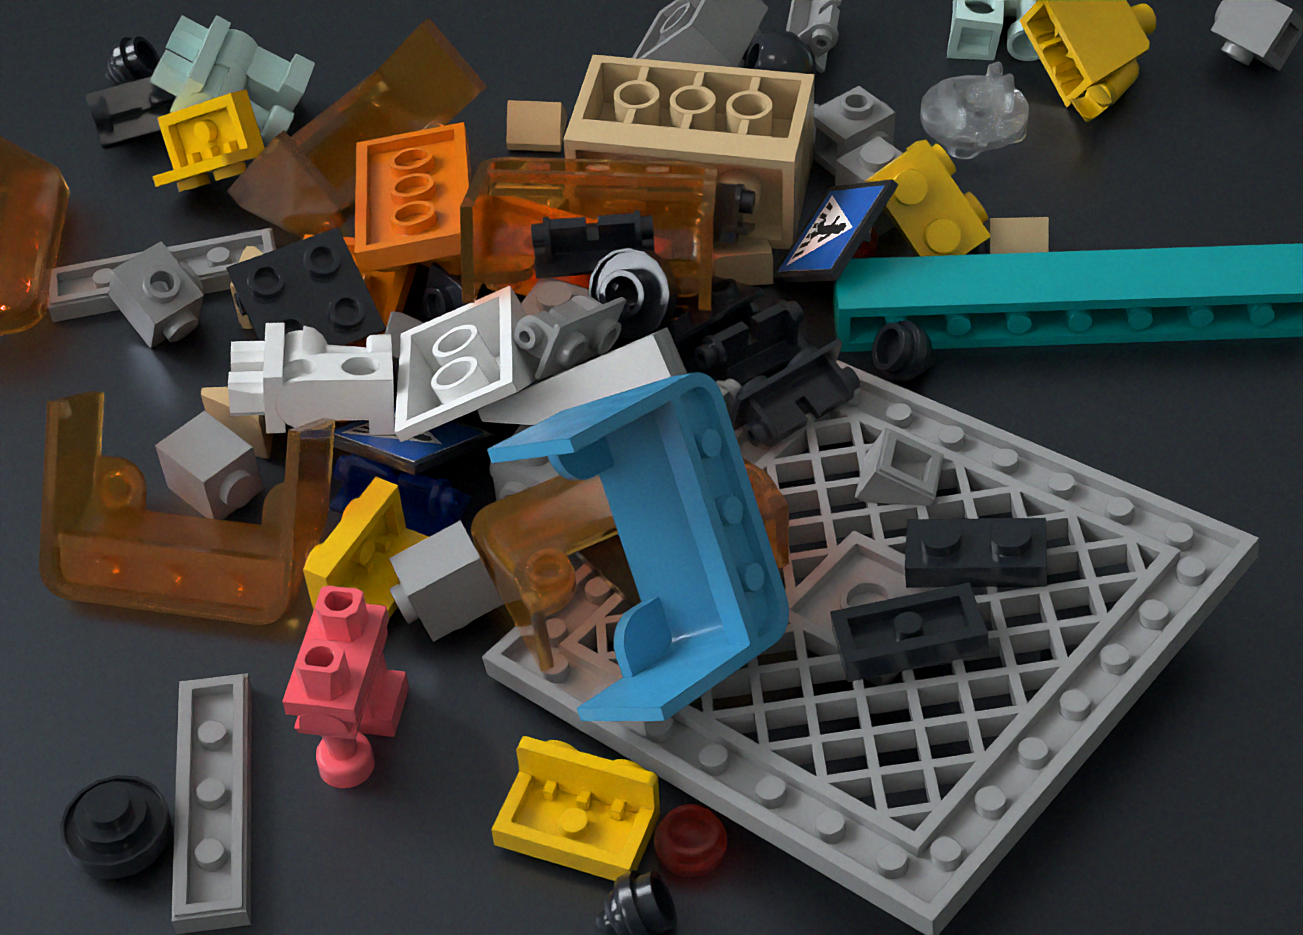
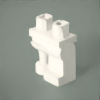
M266 323L265 341L231 342V372H229L228 376L230 416L265 415L266 433H286V424L294 428L309 429L317 427L325 421L369 420V435H395L391 334L368 336L366 340L367 347L328 345L323 335L315 328L304 326L303 330L289 332L285 335V323Z

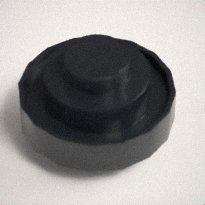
M640 247L612 251L601 259L591 274L588 295L601 304L620 297L626 299L617 322L621 324L619 337L627 339L647 336L665 327L676 311L679 294L676 276L667 261L654 251Z
M116 775L97 780L79 791L65 808L60 823L63 846L78 870L94 878L119 879L137 874L156 861L168 845L172 823L166 800L154 784L138 776Z

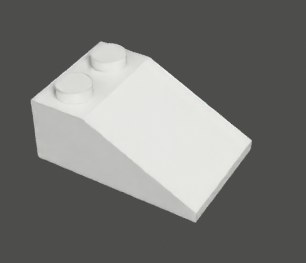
M511 286L401 333L394 431L400 442L517 393L536 380L534 376L541 360L526 350L521 349L514 339V331L518 321L527 316Z
M666 327L524 388L477 411L482 422L535 425L563 410L671 376L687 374L671 334Z

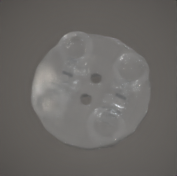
M999 61L988 65L986 76L963 75L941 80L932 86L922 98L920 121L926 133L939 143L947 145V151L953 157L959 159L974 158L979 152L1003 148L1010 143H1018L1026 137L1029 104L1022 92L1014 87L1013 75L1007 74L1002 76L1003 66Z

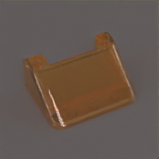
M742 457L777 567L780 569L789 565V504L772 478L764 470ZM558 475L485 506L477 513L472 522L471 534L474 546L540 672L554 667L545 617L567 606L576 591L575 571L567 555L618 534L599 475L580 481H570Z

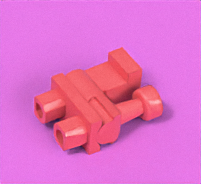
M325 586L320 590L282 703L286 715L298 716L294 726L298 733L322 736L323 739L316 751V761L322 779L330 786L336 788H351L367 780L373 772L375 765L372 747L368 738L363 734L395 737L409 690L406 672L387 670L383 653L388 636L387 625L389 615L387 606L366 604L364 594L360 589Z

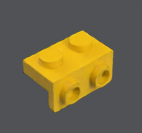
M247 90L228 93L158 117L159 126L174 170L152 177L155 187L176 182L178 191L182 192L210 184L208 173L212 171L215 181L246 173L248 170L245 161L267 155Z
M926 139L916 141L906 148V152L865 180V182L893 179L899 184L884 210L916 257L965 255L991 237L983 225L988 220L985 209L971 192L968 191L963 195L951 177L956 172L955 165L946 151L937 143L931 147Z
M375 477L359 498L353 499L347 505L340 523L325 542L316 545L312 549L303 571L313 611L320 590L325 586L360 589L364 594L366 604L387 606L389 618L398 608L390 588L401 582L389 558L428 538L426 535L406 528L398 485Z
M523 736L516 749L519 766L518 775L491 829L494 845L613 881L622 874L632 870L637 871L660 816L658 776L630 760L616 759L612 761L580 752L562 741L549 740L545 742Z

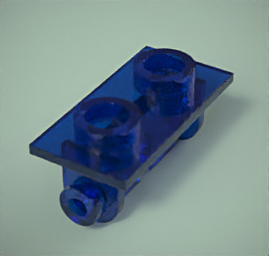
M353 453L350 456L341 455L336 462L334 476L342 481L343 486L329 505V509L343 514L347 505L353 499L359 498L373 479L378 477L398 485L406 528L430 537L458 522L472 501L470 495L460 493L459 489L452 488L451 482L448 479L439 478L436 480L420 474L412 475L404 471L397 476L393 474L392 467Z

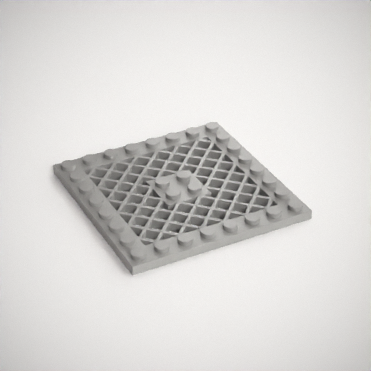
M837 360L836 362L841 369L849 366L856 372L859 378L860 387L854 391L852 400L818 419L801 402L798 404V407L808 418L807 425L771 447L764 444L758 447L753 446L744 433V426L734 431L761 517L774 516L775 518L774 523L764 524L771 548L780 549V555L774 556L781 580H785V592L789 604V619L783 636L778 642L759 655L796 650L798 660L759 666L758 658L755 657L748 662V668L738 669L693 701H702L703 712L688 704L666 721H581L576 708L623 677L615 651H610V642L614 641V633L619 619L626 611L632 608L586 564H583L485 653L482 659L488 676L643 768L655 773L660 778L925 935H939L1256 561L1259 552V537ZM885 427L944 454L937 490L956 487L958 494L936 497L930 506L905 504L877 506V503L860 501L855 498L859 477L825 482L824 476L859 471L860 475L865 455ZM853 441L852 447L819 452L818 446ZM806 449H809V453L802 454ZM814 478L815 484L779 489L778 484ZM769 485L770 491L762 492ZM858 502L866 503L865 509L831 514L830 507ZM813 509H820L821 513L819 516L784 520V514ZM1011 512L1013 518H1046L1047 540L1068 537L1069 546L1047 549V575L1078 571L1081 580L997 592L996 587H982L984 595L975 596L983 621L991 620L993 627L992 631H987L989 653L919 667L925 668L951 664L953 675L915 681L913 669L901 671L903 683L888 685L899 674V672L866 679L877 685L876 687L864 688L862 679L852 681L853 690L814 696L812 684L846 680L832 631L830 611L945 588H906L904 570L906 536L885 539L883 531L907 528V519H978L980 516ZM870 533H872L873 539H871V538H869V537H867V536H865V535H863V534H870ZM844 537H846V538L837 546L836 539H837V538H844ZM826 540L827 548L790 554L789 546ZM1127 563L1129 572L1096 577L1093 568ZM806 577V578L796 587V585H795V579ZM1118 601L1107 613L1105 603ZM1087 605L1090 607L1091 616L1058 621L1054 611ZM1040 613L1043 622L1007 628L1005 618ZM1080 644L1068 657L1065 646ZM596 647L598 649V653L593 651ZM806 649L821 657L808 658ZM1050 649L1053 660L1017 665L1014 654ZM1000 656L1003 666L1002 668L966 673L964 662ZM802 686L803 698L764 703L762 692ZM1040 689L1027 703L1024 691ZM752 694L753 705L714 710L713 699ZM1003 694H1010L1013 706L975 711L972 700ZM957 701L960 703L962 714L923 719L921 710L923 706ZM909 709L911 718L909 722L875 727L871 725L870 714ZM857 716L859 718L860 729L820 735L818 722ZM808 724L809 737L769 742L768 730ZM757 732L759 744L742 734ZM998 736L985 751L982 738ZM964 740L969 741L971 754L932 759L929 747L931 745ZM917 748L919 761L884 767L879 766L877 753ZM866 755L868 769L827 775L825 761ZM814 763L816 776L797 765ZM957 783L941 800L938 786ZM921 788L926 789L928 803L887 808L885 794ZM873 796L875 809L856 798Z

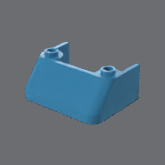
M700 372L671 376L563 410L487 449L492 463L548 456L554 470L567 480H588L597 475L600 477L641 602L621 616L614 633V651L623 677L576 708L581 721H666L774 645L783 636L789 619L787 595L723 395L716 382L710 376Z

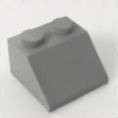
M675 0L658 12L632 58L743 68L745 61L742 57L746 50L750 48L755 38L761 35L762 31L758 27L768 7L762 0Z

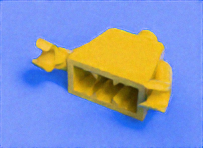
M1035 0L1036 3L1019 21L1066 108L1073 105L1085 122H1089L1108 107L1115 104L1136 81L1139 75L1137 61L1150 49V42L1146 35L1153 33L1156 28L1154 11L1149 5L1144 3L1130 7L1127 0Z

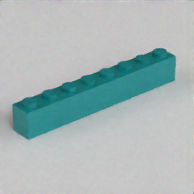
M1303 243L851 259L838 280L833 281L832 303L836 339L839 338L842 341L840 352L872 351L875 337L883 326L888 323H898L904 320L922 326L932 341L933 349L1303 337Z

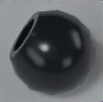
M772 30L755 38L747 52L743 67L747 69L814 75L817 72L815 55L806 41L793 32Z

